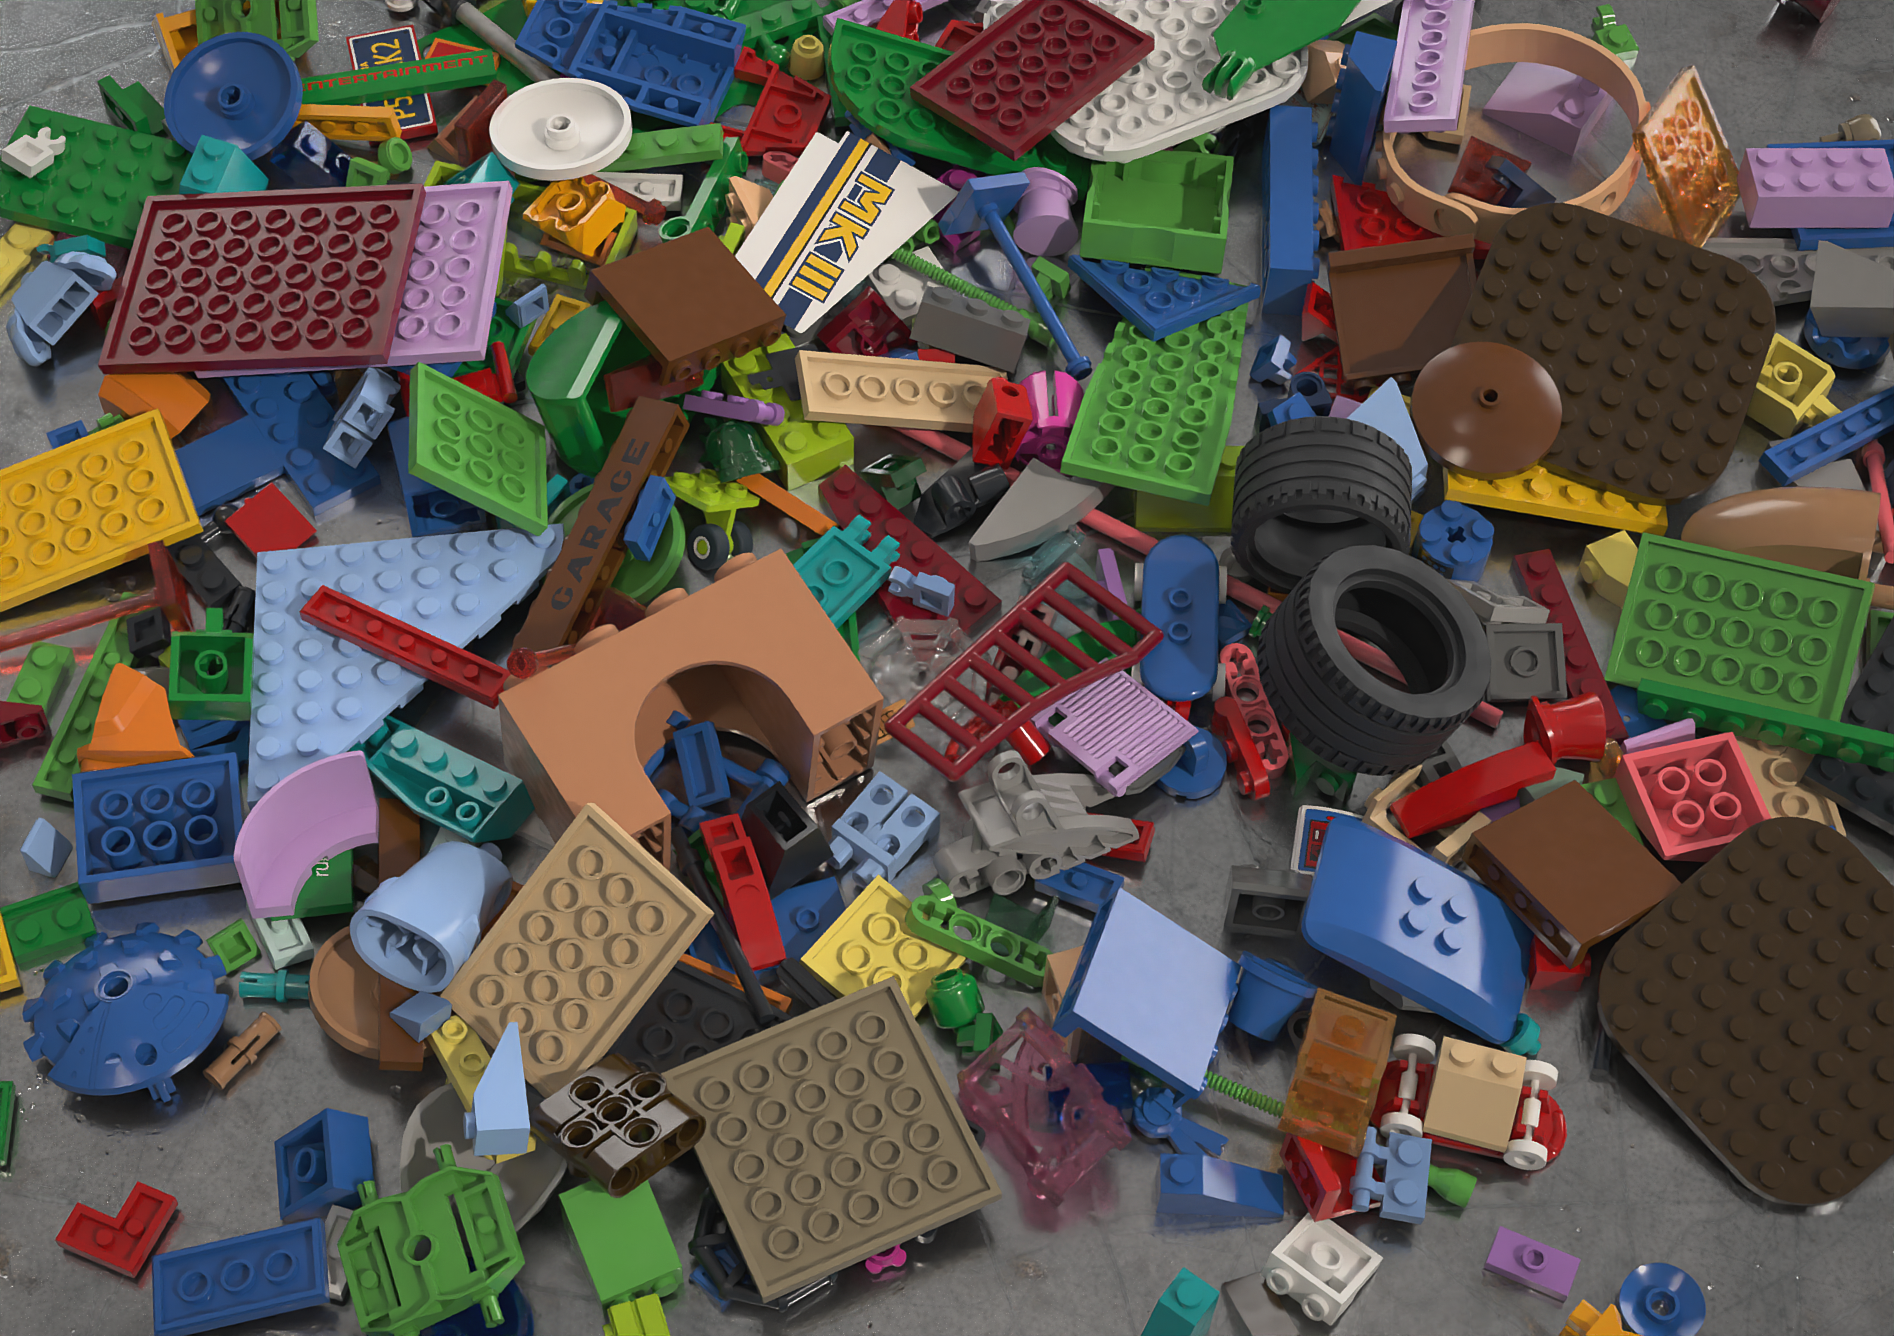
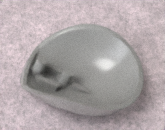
M452 1083L437 1088L416 1106L405 1128L400 1153V1185L402 1193L407 1192L421 1179L439 1171L433 1150L436 1147L441 1149V1145L449 1144L452 1147L457 1167L489 1171L499 1177L512 1222L517 1232L551 1198L567 1170L566 1160L536 1135H534L537 1140L534 1151L495 1164L494 1160H489L484 1156H474L472 1139H465L463 1118L464 1112L467 1111ZM525 1084L530 1118L533 1110L546 1099L535 1088ZM454 1194L448 1196L456 1219L464 1251L471 1252Z

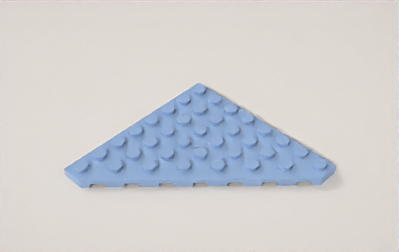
M563 523L548 525V528L540 536L519 528L257 552L254 621L255 654L247 803L250 811L273 786L288 775L315 761L345 753L357 742L359 744L365 742L384 725L383 719L397 706L402 709L424 689L423 683L428 680L426 677L303 621L299 611L322 585L463 649L475 637L480 639L501 620L500 615L513 603L516 605L520 604L539 587L538 581L553 567L562 550V543L565 538Z

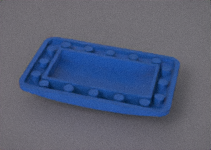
M1345 815L1333 818L1326 827L1301 924L1303 936L1308 944L1489 1042L1504 1044L1510 1040L1516 1032L1517 1016L1520 1012L1531 957L1529 946L1535 933L1493 890L1458 869L1366 823Z

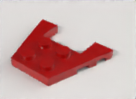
M744 46L734 68V78L765 87L746 130L742 131L721 125L724 132L723 141L726 137H739L742 149L746 152L747 156H763L771 151L801 156L815 133H820L831 107L832 96L798 76L790 77L779 70L778 64L771 60L763 61L756 56V51Z

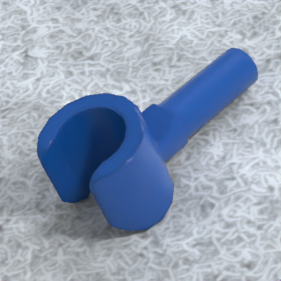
M320 370L313 373V378L316 380L315 384L323 396L328 398L333 396L341 387L357 384L363 374L334 378L329 370Z

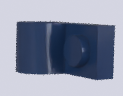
M1300 372L1292 378L1287 398H1273L1258 403L1254 421L1257 434L1271 427L1267 414L1298 392L1303 395L1317 416H1329L1333 402L1322 378L1312 372Z

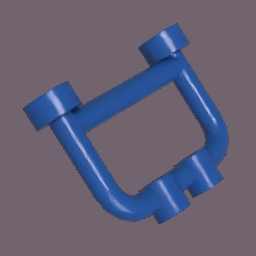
M674 710L666 723L677 730H681L691 720ZM674 739L659 749L648 761L643 769L648 778H650L670 749L676 750ZM722 756L726 776L752 789L736 811L739 814L740 820L749 802L778 781L785 786L791 778L790 773L784 766L769 758H766L756 773ZM657 790L670 810L671 815L680 819L677 826L683 828L687 836L690 837L699 830V823L712 820L701 808L694 805L689 807L678 801L667 790Z

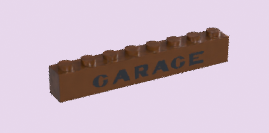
M639 396L633 409L628 412L625 425L618 439L612 443L609 456L602 470L596 475L594 486L586 502L581 505L578 511V518L570 534L564 538L562 550L553 567L548 570L545 583L537 599L532 602L529 615L521 631L514 637L510 652L521 667L531 662L543 661L548 668H551L576 655L574 652L575 646L587 634L629 549L623 540L624 530L627 523L632 520L637 508L639 493L645 488L650 475L665 477L690 426L678 404Z

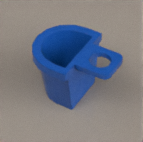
M1243 951L1238 960V964L1242 966L1238 980L1239 989L1232 1000L1228 1012V1020L1252 1035L1275 1042L1286 1029L1289 1018L1299 1010L1306 998L1315 997L1319 987L1303 980L1305 977L1303 973L1273 958L1263 960L1248 951Z

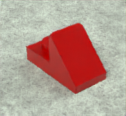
M1311 282L1307 286L1302 312V340L1306 341L1323 333L1338 344L1331 295L1316 283Z

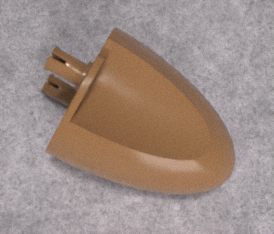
M1805 486L1769 488L1739 493L1714 501L1694 513L1682 529L1681 541L1870 582V578H1867L1871 554H1884L1880 531L1876 530L1881 493L1846 488ZM1874 583L1875 589L1870 606L1894 610V587Z

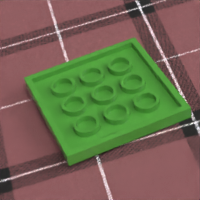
M418 361L410 370L408 473L512 523L519 529L540 536L548 528L545 426Z

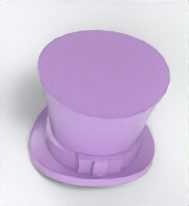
M1032 167L1023 170L1022 172L1026 174L1030 184L1013 207L1015 212L1018 213V220L1013 234L1015 243L1022 250L1037 256H1057L1069 251L1078 240V230L1070 209L1078 199L1076 186L1068 178L1051 169Z

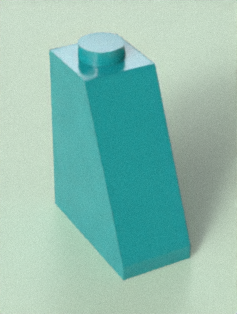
M1183 1267L1158 1300L1141 1336H1205L1209 1331L1220 1292Z

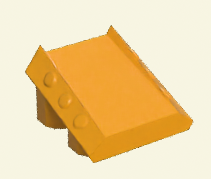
M580 177L553 181L523 213V220L580 253L593 257L594 250L620 222L624 223L626 206L615 200L608 183L597 181L587 184L584 178Z

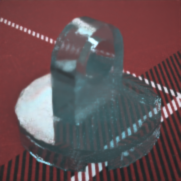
M1068 525V534L1063 530L1057 532L1034 553L1033 558L1030 560L1034 565L1031 569L1025 566L1021 573V577L1030 586L1038 585L1063 562L1071 563L1095 581L1092 568L1076 551L1086 535L1078 525ZM1065 581L1058 587L1063 594L1070 598L1078 599L1087 595L1079 588H1070Z

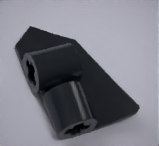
M972 447L956 464L921 494L913 524L927 536L935 537L969 521L974 516L977 508L1002 498L1009 490V482L1000 464L996 463L990 466L973 462Z

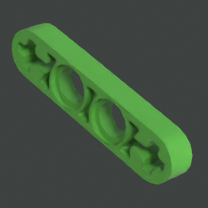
M923 895L915 898L905 915V922L914 934L1033 987L1043 986L1047 955L1053 954L1044 946L932 896ZM923 912L929 914L928 920L922 918ZM943 920L948 922L944 929L940 927ZM953 927H965L971 933L972 939H961L955 934ZM997 942L1004 945L1009 952V956L1002 957L997 955L992 950L990 944ZM1018 954L1022 955L1019 962L1015 961ZM1034 962L1040 964L1039 970L1034 968Z

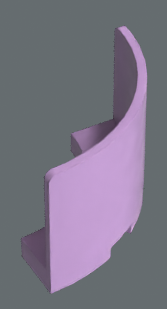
M351 751L329 756L298 769L273 786L258 801L245 819L236 841L234 862L252 919L294 915L298 895L312 875L311 868L321 859L326 857L329 860L354 847L378 843L379 809L365 755L362 751Z

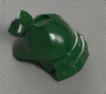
M717 415L704 418V422L710 427L711 431L700 433L699 435L701 442L705 444V451L698 463L709 461L713 465L720 483L738 480L763 472L766 474L781 470L779 461L772 457V452L765 448L757 431L751 425L739 420L724 422Z

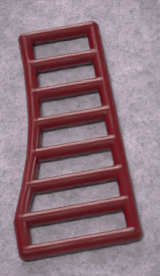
M1063 562L885 722L884 729L889 735L946 779L956 782L987 753L1041 711L1088 685L1138 664L1163 640L1164 633L1160 628L1069 562ZM1067 579L1144 637L1133 647H1130L1054 590ZM1042 601L1117 657L1099 664L1030 612ZM1019 623L1081 669L1082 672L1065 679L1006 634ZM992 646H996L1050 688L1034 697L981 656ZM970 668L1018 704L1020 708L1008 717H1004L956 679ZM945 691L993 728L982 738L977 739L931 702ZM917 714H920L967 751L952 763L905 727V725Z

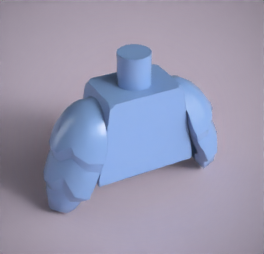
M72 251L60 255L54 263L48 261L41 262L34 272L26 273L21 279L20 288L12 296L11 301L15 307L8 314L6 324L9 340L12 342L17 356L35 367L51 359L50 344L54 346L97 297L99 293L95 290H111L117 275L115 269L100 256Z

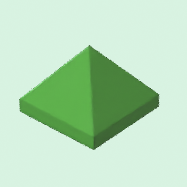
M242 918L206 940L214 956H220L227 974L262 953Z

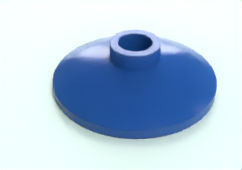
M1666 1263L1642 1265L1634 1269L1626 1277L1619 1291L1618 1302L1621 1316L1628 1328L1635 1334L1642 1336H1695L1703 1325L1706 1315L1703 1293L1696 1281L1678 1267ZM1652 1305L1663 1307L1665 1315L1656 1314L1652 1310Z

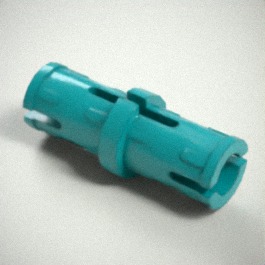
M281 969L278 971V974L242 971L240 980H243V982H239L240 998H276L278 1003H287L288 999L309 1000L308 983L310 975L290 974L289 970Z

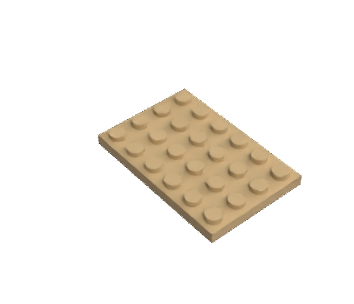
M587 803L439 997L447 999L452 1004V1010L494 1050H496L508 1023L518 1022L524 1078L547 1099L599 1063L715 913L595 803Z

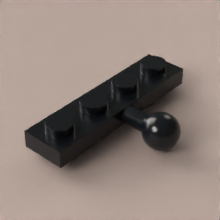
M223 504L216 508L212 521L202 527L204 532L158 549L161 555L208 608H222L232 600L235 589L238 586H242L239 580L206 545V543L220 533H233L224 524V521L239 509L232 504Z

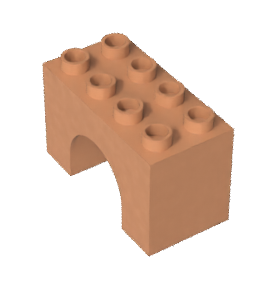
M781 548L757 560L753 553L737 555L718 569L714 575L715 583L690 596L683 588L667 591L657 597L647 607L645 611L646 618L620 632L612 624L600 626L580 639L574 649L576 655L551 668H548L543 661L528 663L514 671L503 684L504 692L498 694L504 763L511 775L523 780L535 807L534 811L548 829L555 844L587 803H595L670 872L671 812L643 769L659 749L674 739L673 732L678 730L666 723L674 710L691 720L685 728L710 721L714 722L716 731L740 734L764 746L788 770L791 780L806 802L874 766L884 697Z

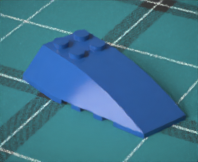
M537 0L515 42V48L570 78L591 80L612 88L623 97L632 111L691 127L714 122L734 79V68L740 57L746 25L682 6L669 5V10L653 9L652 4L638 3L637 7L618 6L617 1L603 0L602 4L587 3L586 0Z

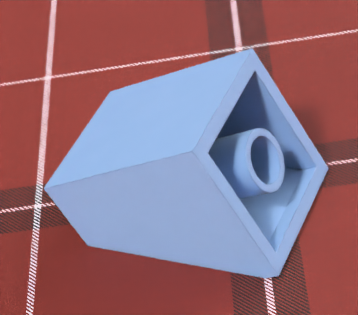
M1390 377L1346 419L1358 421L1376 428L1391 437L1404 449V453L1408 455L1412 466V504L1425 491L1423 485L1427 481L1428 463L1397 382Z

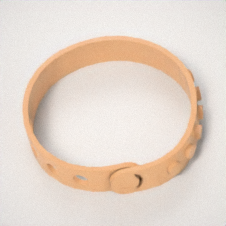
M1512 23L1470 30L1465 71L1489 64L1506 62H1528L1554 66L1579 75L1596 84L1612 96L1624 110L1631 123L1635 137L1624 161L1610 177L1595 189L1578 198L1563 202L1581 206L1608 216L1612 214L1625 200L1637 179L1643 158L1646 125L1652 120L1650 103L1645 101L1642 87L1630 68L1604 46L1562 28L1541 24ZM1384 104L1380 115V125H1383V131H1376L1375 152H1382V158L1376 159L1378 177L1380 180L1384 179L1390 200L1403 215L1415 224L1445 237L1473 233L1474 239L1492 244L1497 232L1505 222L1520 211L1527 209L1495 206L1459 193H1448L1445 196H1441L1417 184L1404 172L1395 158L1392 146L1397 132H1384L1383 120L1386 104Z

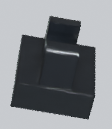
M161 606L126 620L129 652L139 659L146 655L158 658L167 647L171 646L169 613Z

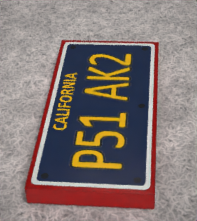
M413 24L346 37L353 70L421 60ZM429 93L361 104V106L393 107L402 130L400 136L402 140L438 133ZM369 141V145H379L383 141Z

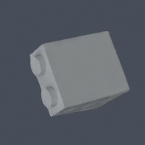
M1819 241L1810 308L1821 335L1828 337H1890L1894 333V270L1828 241Z

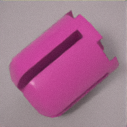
M1054 370V395L1051 398V416H1049L1046 371L1033 372L1019 383L1027 389L1033 421L1016 452L1017 462L1019 463L1020 459L1025 465H1028L1034 457L1060 473L1062 459L1084 397V391L1078 381L1066 372ZM1047 444H1053V450H1048Z

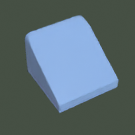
M39 817L38 820L36 819L20 851L30 871L54 878L58 876L71 852L72 844L50 823Z

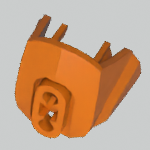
M117 663L112 670L101 700L92 741L87 745L77 748L80 773L194 758V755L179 743L171 718L165 688L144 674L122 663Z

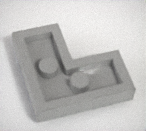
M1446 579L1462 594L1472 610L1479 614L1478 619L1483 623L1540 624L1547 621L1550 610L1525 596L1498 595L1474 581Z

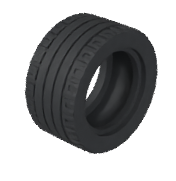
M1376 545L1343 547L1340 550H1334L1330 554H1326L1321 560L1316 562L1267 620L1265 627L1261 631L1259 647L1257 648L1260 682L1270 706L1283 725L1305 747L1324 760L1348 771L1372 776L1396 775L1421 765L1480 705L1490 683L1491 656L1487 637L1477 615L1462 594L1441 574L1422 561L1398 550ZM1336 627L1347 629L1363 636L1386 653L1404 676L1411 694L1401 692L1382 683L1362 668L1346 649Z

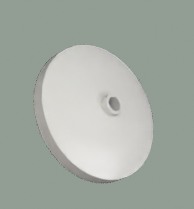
M558 78L526 86L506 98L495 110L490 121L489 130L493 151L505 167L525 177L559 181L590 175L607 167L619 158L631 140L632 120L626 101L612 88L586 79Z

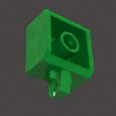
M206 608L205 629H196V632L172 631L168 693L169 710L172 719L250 721L252 715L255 654L254 633H232V630H223V608Z

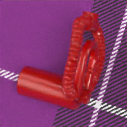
M999 698L990 704L991 707L1004 717H1008L1019 708L1014 701L1003 702ZM974 716L962 726L977 739L982 738L993 728L978 716ZM1030 720L1005 738L1012 748L1019 752L1023 761L1028 766L1039 761L1051 748L1049 742ZM951 739L945 750L944 757L954 763L961 756L956 755L960 745Z

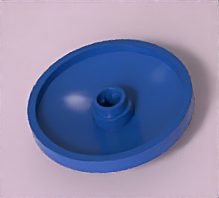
M232 32L213 37L189 52L174 70L168 82L164 98L166 123L173 137L190 155H193L201 135L235 144L251 161L255 160L276 147L293 127L302 103L303 88L301 76L297 66L287 52L268 37L250 32Z

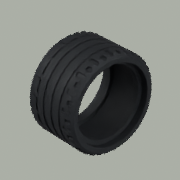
M1328 416L1297 418L1276 424L1258 433L1241 449L1236 461L1231 528V550L1235 555L1236 561L1249 575L1272 589L1289 594L1316 562L1321 560L1326 554H1330L1334 550H1340L1343 547L1376 545L1398 550L1409 555L1412 466L1408 455L1404 453V449L1395 440L1385 433L1367 424L1346 418Z

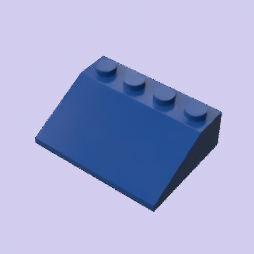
M236 752L72 774L78 884L88 904L241 883L234 862V850L246 817Z

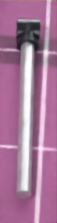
M422 0L440 17L443 18L446 14V18L453 25L464 24L535 83L561 78L545 64L516 49V40L475 8L476 0Z

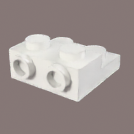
M1308 1212L1271 1252L1260 1275L1266 1278L1268 1287L1274 1293L1279 1295L1288 1294L1302 1305L1304 1314L1314 1321L1323 1320L1331 1326L1351 1304L1358 1290L1378 1269L1383 1257L1330 1219L1314 1222Z

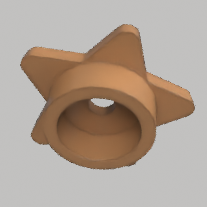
M1323 200L1321 201L1322 208H1319L1318 222L1315 224L1323 239L1333 236L1336 242L1340 243L1336 217L1331 212L1328 202Z

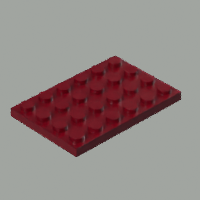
M1023 0L910 87V96L944 119L1011 160L1016 161L1155 50V39L1088 0Z

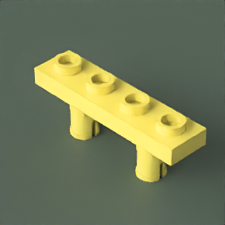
M457 1014L451 1016L450 1020H447L443 1026L426 1038L447 1074L445 1085L452 1083L466 1111L471 1112L473 1094L491 1058L478 1034ZM531 1131L529 1133L527 1153L536 1149L537 1140ZM526 1153L484 1155V1157L494 1160L495 1164Z

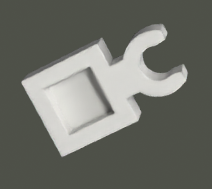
M49 127L39 130L36 139L24 135L2 150V161L31 178L54 163V155H59L65 150L66 137L61 136L56 140H50L51 129Z

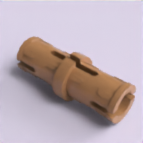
M261 1012L259 1017L239 1037L233 1036L227 1042L229 1047L208 1068L203 1070L204 1076L215 1087L223 1090L225 1085L246 1064L252 1065L257 1060L256 1054L276 1033L282 1030L279 1023L268 1013Z

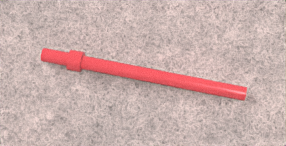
M1877 438L1864 445L1861 455L1863 464L1868 468L1872 492L1881 493L1877 521L1885 561L1894 564V521L1883 469L1885 454Z

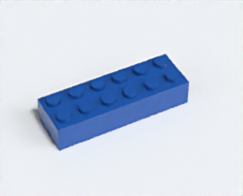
M1276 105L1269 108L1262 147V313L1302 316L1307 286L1311 282L1315 283L1312 279H1318L1320 260L1315 258L1313 251H1318L1319 230H1314L1313 224H1317L1319 215V203L1314 202L1313 197H1317L1319 177L1312 172V170L1317 169L1318 149L1312 146V143L1317 142L1318 122H1312V107Z

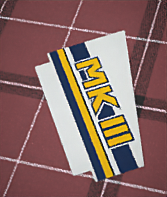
M848 131L839 143L816 132L735 257L786 314L784 325L802 334L949 204L959 192Z

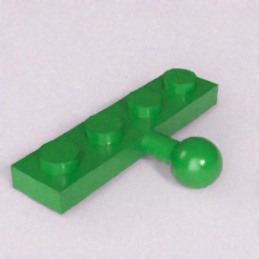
M788 0L731 21L746 25L741 52L744 46L751 49L760 46L764 51L763 61H773L779 65V70L782 71L790 62V53L785 46L775 44L773 41L817 26V16H824V12L815 0Z

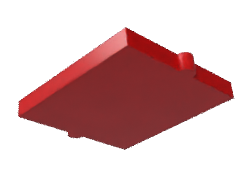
M272 482L252 499L246 498L244 505L224 521V524L256 558L257 552L297 549L317 532Z

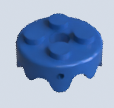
M1809 308L1804 322L1805 338L1811 349L1825 361L1838 367L1863 369L1881 362L1890 351L1889 337L1822 336L1812 310Z

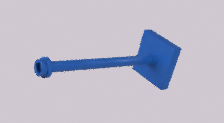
M1018 172L968 179L951 207L948 208L938 223L943 235L991 229L1068 363L1065 372L1076 381L1085 379L1093 371L1091 360L1088 356L1081 357L1003 223L1030 184L1026 174Z

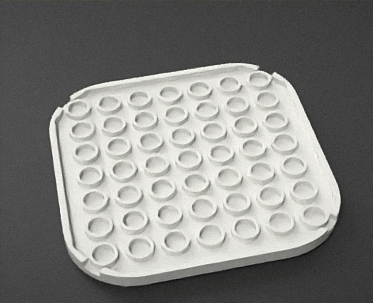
M991 0V6L987 14L984 13L983 29L988 28L1023 0ZM1088 0L1154 38L1155 50L1053 130L1051 135L1069 152L1099 161L1128 163L1133 159L1150 155L1286 102L1298 91L1306 78L1308 48L1305 46L1255 71L1233 100L1229 101L1227 96L1225 98L1216 96L1214 90L1211 94L1203 90L1202 82L1220 60L1213 33L1237 5L1235 0Z

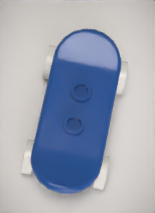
M1181 534L1162 539L1150 549L1144 563H1135L1134 601H1142L1141 615L1160 628L1164 633V638L1138 664L1132 666V678L1142 686L1144 684L1147 690L1164 700L1175 702L1192 701L1204 696L1212 689V702H1216L1218 698L1225 696L1226 665L1225 663H1218L1219 604H1226L1227 566H1219L1213 550L1205 542L1194 536Z

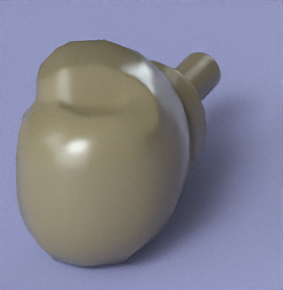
M1861 114L1845 121V123L1839 124L1837 133L1819 137V141L1879 140L1881 138V130L1874 117L1869 114Z

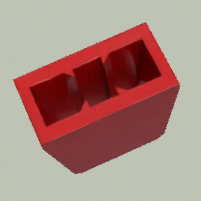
M994 377L988 381L987 387L973 415V462L990 466L999 463L1003 469L1008 470L1033 421L1026 387L1008 382L1003 377Z

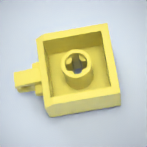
M1776 333L1773 336L1746 414L1785 439L1791 438L1803 423L1815 426L1842 412L1826 398L1836 376L1830 365Z

